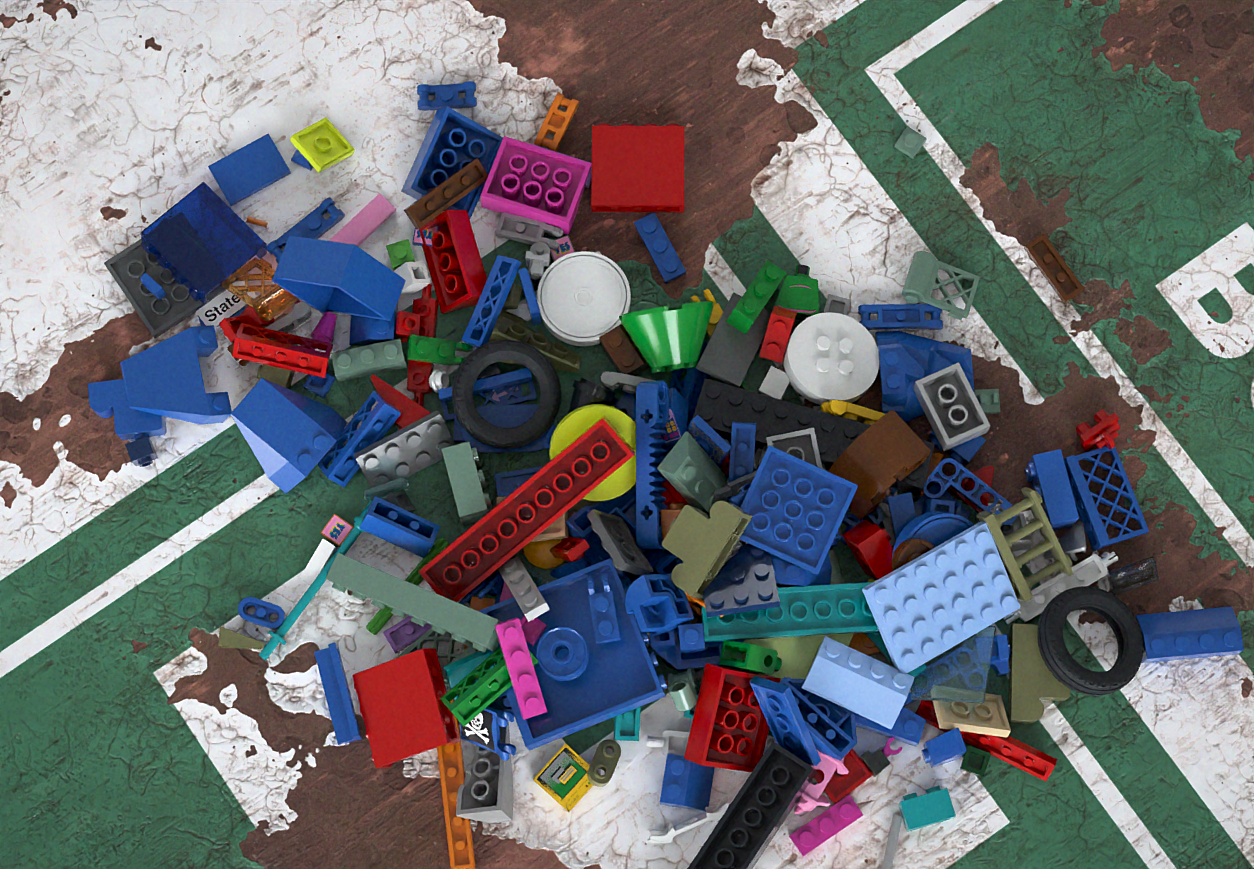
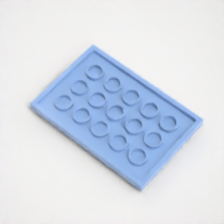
M983 521L862 588L893 665L902 674L909 673L1021 608L992 535Z

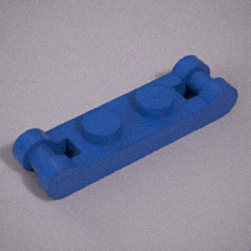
M328 197L320 206L277 240L270 242L266 250L276 257V262L279 263L283 253L281 248L286 245L289 236L318 239L345 217V214L341 209H337L335 202L331 197ZM326 212L331 215L327 220L323 217Z
M872 304L858 306V314L861 315L859 323L868 331L879 329H943V321L940 319V314L943 313V310L930 304ZM925 313L931 314V320H925ZM870 314H877V320H870Z

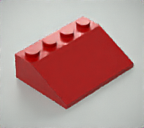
M706 663L684 759L703 766L752 773L763 756L769 726L750 685V680L754 676H758L779 683L781 678Z

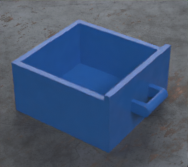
M289 236L272 282L322 314L330 311L391 321L406 281L354 244Z

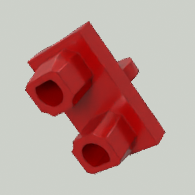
M1102 409L1094 416V421L1097 425L1091 428L1087 422H1083L1076 427V433L1081 440V447L1085 452L1094 446H1097L1098 449L1103 446H1107L1108 449L1115 447L1113 439L1119 436L1116 431L1120 429L1118 424L1119 417L1115 412L1110 415Z

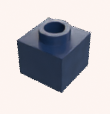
M148 436L125 444L130 460L136 467L148 466L153 463V460L158 459L153 443Z

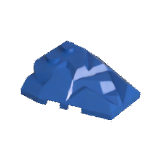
M902 331L875 332L882 391L880 401L881 413L886 414L893 410L905 423L925 414L913 390L915 382L958 362L975 394L971 349Z

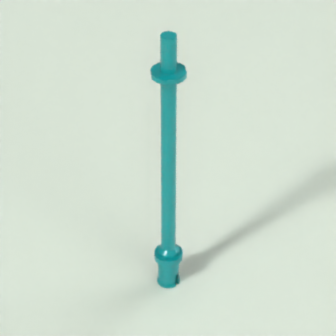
M371 500L360 516L354 518V528L276 632L271 630L268 632L272 637L258 655L266 661L279 643L286 644L283 637L327 580L325 578L337 553L345 555L359 535L365 532L359 529L367 508L372 502Z

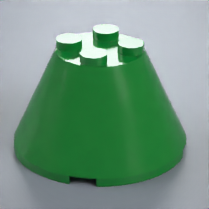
M712 301L686 303L676 306V308L664 306L622 314L619 318L650 366L652 373L668 372L697 366L714 306Z

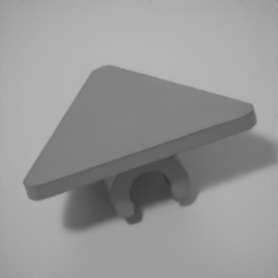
M1078 521L1058 540L1063 552L1074 561L1078 560L1074 553L1080 551L1085 553L1087 548L1084 526L1081 521ZM1050 549L1043 555L1045 559L1053 558Z

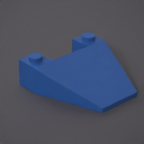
M214 325L190 327L122 361L120 365L129 408L199 425L223 423L230 417L232 409L228 392H205L198 359L199 357H209L218 348Z

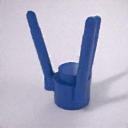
M494 571L458 603L465 604L481 589L483 590L478 595L479 599H482L487 593L492 596L497 594L498 596L494 604L499 603L504 586V579L500 572Z

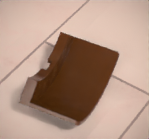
M891 410L865 430L838 457L827 472L858 485L848 508L861 521L879 507L892 491L890 487L897 481L896 479L902 481L922 465L931 450L900 416Z

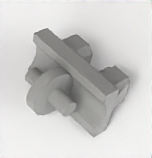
M543 242L534 243L530 251H526L525 259L531 282L539 283L544 272L551 265L550 248Z

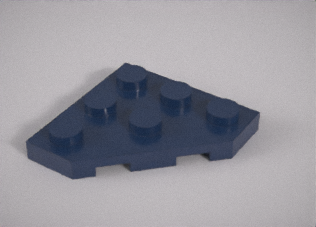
M744 544L703 591L707 618L780 607L770 553L750 544Z

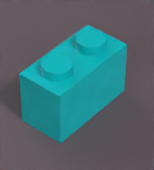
M940 786L926 789L927 794L917 796V793H912L902 797L903 801L899 802L898 805L907 832L956 817L947 788L941 789Z

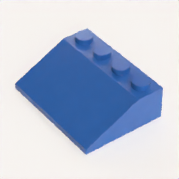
M448 106L437 110L401 192L418 200L476 158H478L489 175L503 137ZM486 181L446 210H467L470 220Z

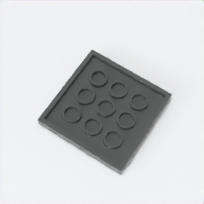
M182 212L169 220L209 253ZM152 232L104 262V264L152 336L156 339L194 314L197 309L232 287V285L215 260L209 263L197 253L193 260L200 263L206 270L203 274H200L189 264L186 265L154 241L150 236ZM145 272L165 291L166 295L161 300L156 298L140 281V277Z

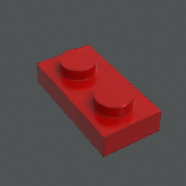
M569 536V538L562 539L549 551L554 558L575 562L585 555V551L590 546L585 539Z

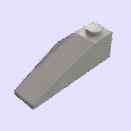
M508 721L507 727L499 726L500 743L510 744ZM476 745V752L472 763L468 764L466 769L467 776L463 785L460 784L457 792L456 815L486 823L512 821L514 793L511 754H509V760L504 761L497 753Z

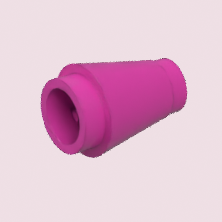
M324 312L311 333L312 339L333 343L337 316L330 312Z

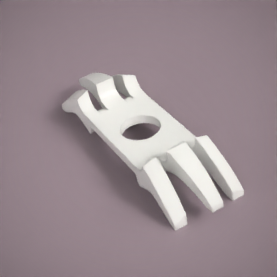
M725 797L718 806L705 807L706 812L677 825L671 822L663 830H649L651 835L647 842L654 844L672 843L673 837L710 820L719 822L730 806L728 797Z

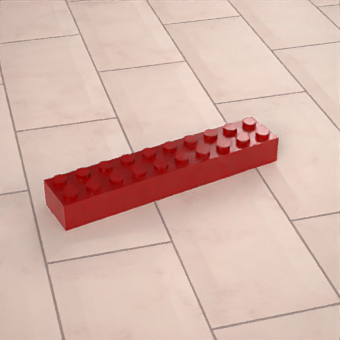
M604 415L418 571L419 574L436 594L458 602L635 455V451Z

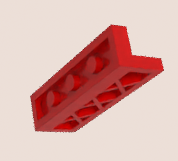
M241 323L235 336L232 357L325 378L333 344ZM246 332V333H250V334H254V335L251 336V335H246V334H243V333ZM315 349L325 350L326 352L316 351Z

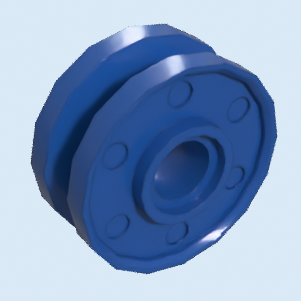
M555 627L548 630L540 638L536 647V657L540 667L550 678L557 681H570L579 677L586 670L589 663V649L583 636L576 630L569 627ZM561 649L569 650V655L565 659L557 658V653Z

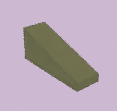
M220 626L218 646L221 648L263 649L266 645L261 641Z

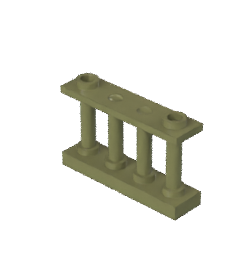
M1024 487L1021 489L1025 497L1024 500L997 515L984 510L976 516L979 522L983 521L986 523L1017 599L1026 602L1033 598L1030 590L1034 584L1059 570L1068 576L1074 573L1071 569L1072 561L1063 552L1041 506L1043 502L1041 496L1036 490ZM1030 508L1035 520L1008 536L1003 535L1000 529L1001 523ZM1040 529L1045 541L1017 557L1013 556L1010 550L1011 544ZM1050 549L1055 562L1027 578L1023 577L1020 571L1022 565Z

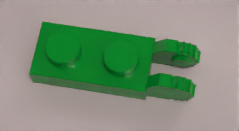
M410 335L408 338L407 359L449 366L461 365L466 357H455V351L470 352L473 347L466 343H456V341Z

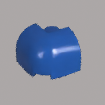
M642 575L627 590L625 597L626 613L635 614L641 632H651L652 635L666 633L679 628L678 625H684L694 618L685 592L678 589L673 582L668 580V575Z

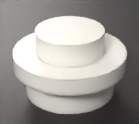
M435 369L430 375L429 384L434 392L438 393L439 389L448 388L449 376L447 372Z

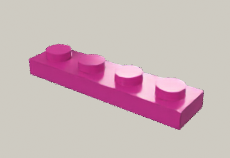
M516 617L495 624L494 627L522 718L525 720L547 712L519 618Z

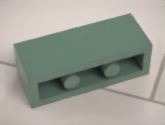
M401 339L331 353L334 372L338 382L407 368Z

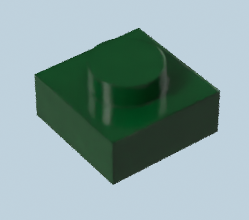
M968 745L960 770L984 777L991 753Z

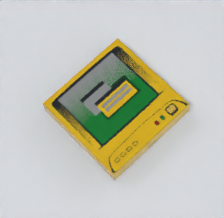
M566 743L533 779L568 813L594 786L587 778L590 765Z

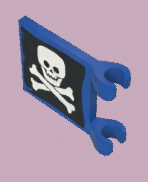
M488 706L466 726L460 723V738L497 753L502 760L507 761L509 760V754L516 755V747L512 744L500 743L499 726L507 727L508 721L514 722V713L507 710H497Z

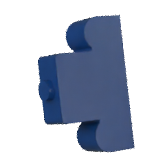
M123 379L88 383L90 407L102 418L114 415L115 433L120 439L138 440L146 436H161L167 433L165 416L129 408Z

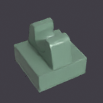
M999 389L975 390V396L984 414L1000 413Z

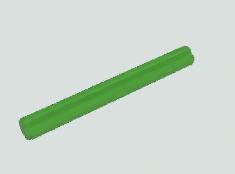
M440 538L405 581L418 586L424 579L418 571L446 548L449 543L445 539ZM385 606L384 610L380 609L366 625V629L373 635H377L394 615L391 613L392 608Z

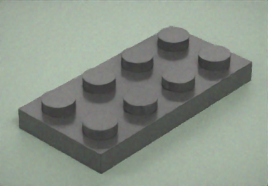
M437 410L353 455L374 494H377L444 458L442 449L456 444L440 412Z

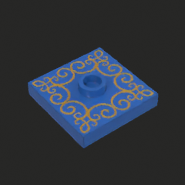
M696 415L691 420L687 432L720 468L727 458L731 446L699 415Z

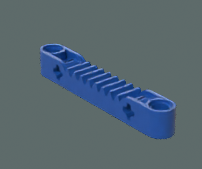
M664 381L640 382L636 389V541L638 547L642 550L665 549L662 546L664 539H662L661 514L659 512L667 508L662 503L666 501V497L661 496V493L666 491V488L661 486V483L665 482L666 478L661 477V472L657 469L664 460L661 455L666 453V450L661 448V445L666 443V440L662 439L661 435L666 433V430H663V428L667 425L669 419V391Z

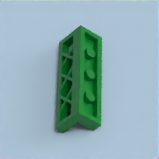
M501 647L440 698L463 726H466L512 686ZM529 650L533 666H535L538 660ZM494 663H497L492 669H489ZM478 679L476 683L471 685L474 680ZM459 695V697L454 702L450 703L452 699Z

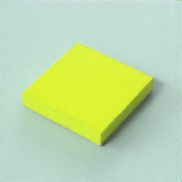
M326 117L295 133L290 138L293 145L318 173L353 155L355 151Z

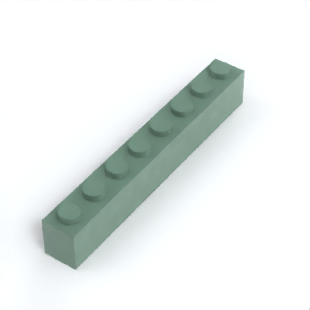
M337 553L325 578L333 583L332 588L345 593L347 589L352 591L351 596L361 601H365L368 598L372 600V605L384 610L385 606L392 608L391 613L401 618L408 615L412 617V622L424 627L425 623L432 625L431 630L441 635H444L445 632L453 634L451 638L462 644H465L466 640L472 642V647L485 653L486 649L495 652L499 645L494 625L501 623L500 620L343 554Z

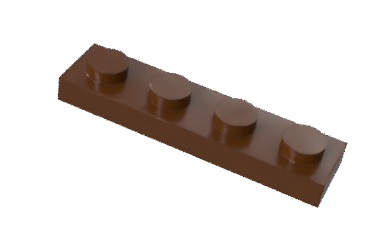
M476 158L404 209V212L416 230L420 229L485 182L488 174L478 158Z

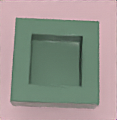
M907 126L894 147L914 159L927 138Z

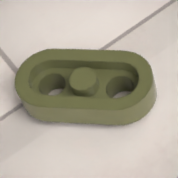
M611 739L603 740L596 749L587 772V778L594 786L603 787L607 785L613 776L621 756V748L616 741ZM611 748L613 753L609 754L605 749ZM597 769H602L605 774H598Z

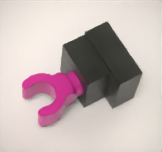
M894 737L888 739L882 750L878 749L873 754L868 750L860 756V759L871 771L873 777H876L890 765L887 757L901 752L902 747H899L897 750L890 748V743L894 741Z

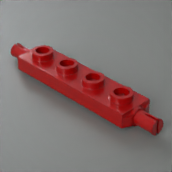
M428 284L422 288V297L413 299L412 313L420 314L419 336L436 338L438 301L431 298L432 285ZM409 360L407 390L414 394V402L423 407L424 394L432 392L429 377L433 372L434 363Z

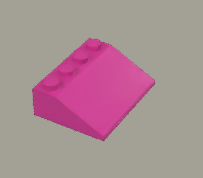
M504 136L481 193V207L501 214L505 212L544 222L561 228L564 234L569 235L592 163Z

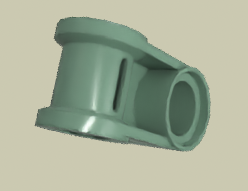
M690 667L682 673L668 674V691L678 711H687L693 708L697 703L698 680L694 669Z

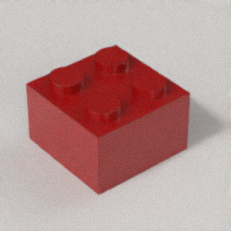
M863 520L842 535L864 574L876 581L892 572L893 548L889 543L891 537L884 528L880 529L876 523L872 524L867 520Z

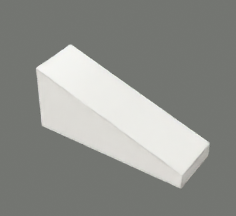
M322 539L300 579L311 585L337 548L325 539Z

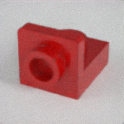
M399 311L396 324L397 339H401V342L406 343L410 335H419L420 314Z

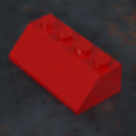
M445 210L419 229L424 244L422 248L442 314L477 305L487 281L467 210ZM439 226L438 231L432 236L433 246L426 245L423 230Z

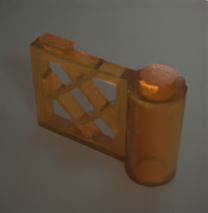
M257 258L252 259L221 281L223 288L253 307L264 321H270L299 300V298L276 283L265 285V280L273 279L275 270L272 269V264L263 258L260 260ZM255 267L262 271L259 274H248ZM262 280L261 285H248V281ZM235 281H245V286H234L232 283ZM248 292H261V294L253 299L248 295Z

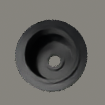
M581 378L580 381L575 380L572 385L574 390L568 414L586 405H616L618 399L614 397L615 392Z

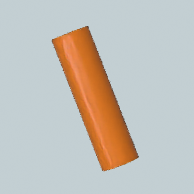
M249 216L246 222L265 228L268 225V222Z

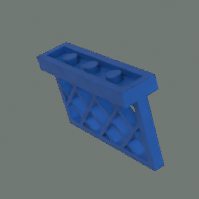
M1105 446L1064 459L1077 512L1093 552L1149 532L1115 447L1108 449ZM1110 452L1113 460L1111 466L1099 461L1102 453ZM1085 459L1093 463L1090 473L1082 470L1078 461ZM1096 466L1108 471L1104 481L1093 476ZM1112 473L1120 477L1122 483L1119 488L1108 483ZM1090 480L1102 485L1098 495L1090 492L1088 487ZM1105 488L1117 493L1113 503L1102 498ZM1120 495L1129 499L1130 507L1128 510L1117 505ZM1099 502L1111 507L1107 517L1099 514L1097 510ZM1114 509L1126 515L1122 525L1111 520ZM1129 517L1137 520L1140 530L1133 531L1125 527ZM1108 524L1120 529L1117 537L1109 539L1106 532Z

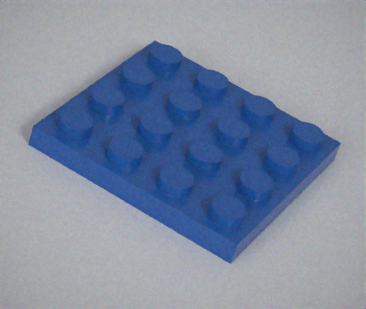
M769 445L740 507L753 517L739 540L818 575L858 485Z

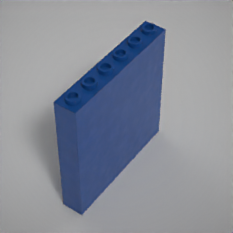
M612 558L537 587L550 609L536 617L548 626L541 637L548 630L555 627H569L576 630L583 636L588 646L589 663L586 670L579 677L570 681H557L550 678L542 670L538 662L534 666V670L547 712L525 720L522 718L513 686L505 691L525 747L529 751L666 696L664 689L668 688L663 674L658 676L655 669L659 665L654 652L649 653L646 645L650 643L646 632L640 631L635 614L626 613L625 597L629 586H623L621 577H624V573L615 568ZM603 573H607L610 588L614 595L621 640L597 644L588 598L590 594L587 576H593L597 594L605 592L601 577ZM514 597L479 610V612L501 622L516 617L521 620L524 616ZM540 638L534 646L526 641L528 649L536 659V647ZM561 649L557 653V658L565 659L569 655V650Z

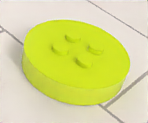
M602 404L586 405L566 415L554 430L549 447V457L551 460L605 415L633 448L635 455L582 498L589 501L614 499L626 493L636 483V423L621 410Z

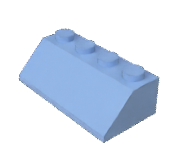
M825 636L816 652L802 689L892 729L915 677L907 673L902 674L894 667Z

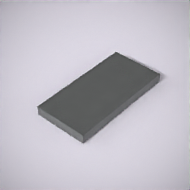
M733 292L696 368L727 385L739 388L766 333L772 312L763 308L745 335L726 322L742 296Z

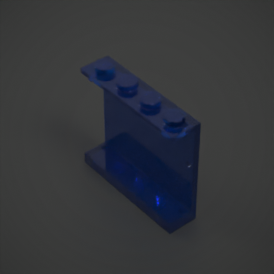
M202 182L140 232L143 249L149 254L152 252L157 257L156 260L159 265L165 270L168 268L173 273L172 276L179 285L184 284L189 289L188 292L191 297L196 301L200 300L204 305L207 304V295L255 255L261 259L267 254V244L205 182Z

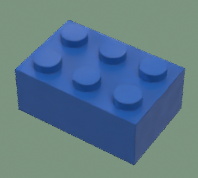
M1061 449L1033 455L1026 465L1027 468L1024 469L1026 481L1031 482L1032 489L1036 490L1043 501L1041 506L1053 531L1072 528L1079 519Z

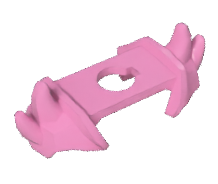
M817 750L821 762L817 766H810L814 769L822 770L824 780L816 785H813L811 782L809 783L795 805V814H800L803 811L811 812L818 805L829 806L828 798L825 795L820 796L836 769L839 774H848L849 771L844 766L845 756L840 761Z

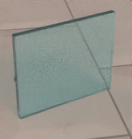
M996 626L986 627L926 662L927 668L914 678L911 699L984 703Z

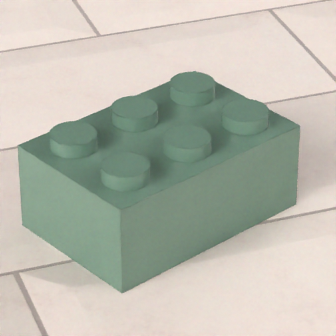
M470 442L443 448L442 453L462 525L466 526L476 523L492 509L488 492H483V489H487L482 470H477V467L481 466L476 447L471 448Z

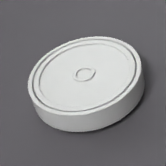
M581 251L570 253L557 259L546 269L538 285L537 303L541 319L552 335L567 344L593 346L600 344V336L622 325L619 316L630 312L631 294L628 280L615 262L598 253Z
M832 312L815 314L802 321L790 336L783 358L785 372L795 390L804 398L819 405L834 399L847 403L857 401L872 385L879 370L878 348L870 332L855 319Z

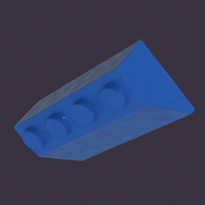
M1232 606L1135 616L1136 621L1140 625L1144 641L1142 663L1238 655L1244 651L1240 624Z

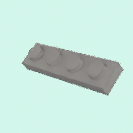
M518 556L507 560L498 568L528 622L550 610Z

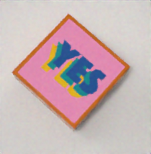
M334 514L321 531V534L340 546L354 527Z

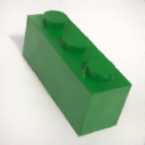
M767 260L726 322L746 335L786 275V272Z

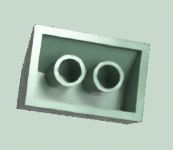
M685 432L657 469L690 506L698 508L710 516V509L714 503L728 500V497L715 499L713 495L714 491L727 486V476L689 432Z

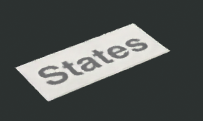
M241 278L232 287L197 310L196 313L206 326L214 325L215 328L224 318L232 316L255 299L257 295L246 281Z

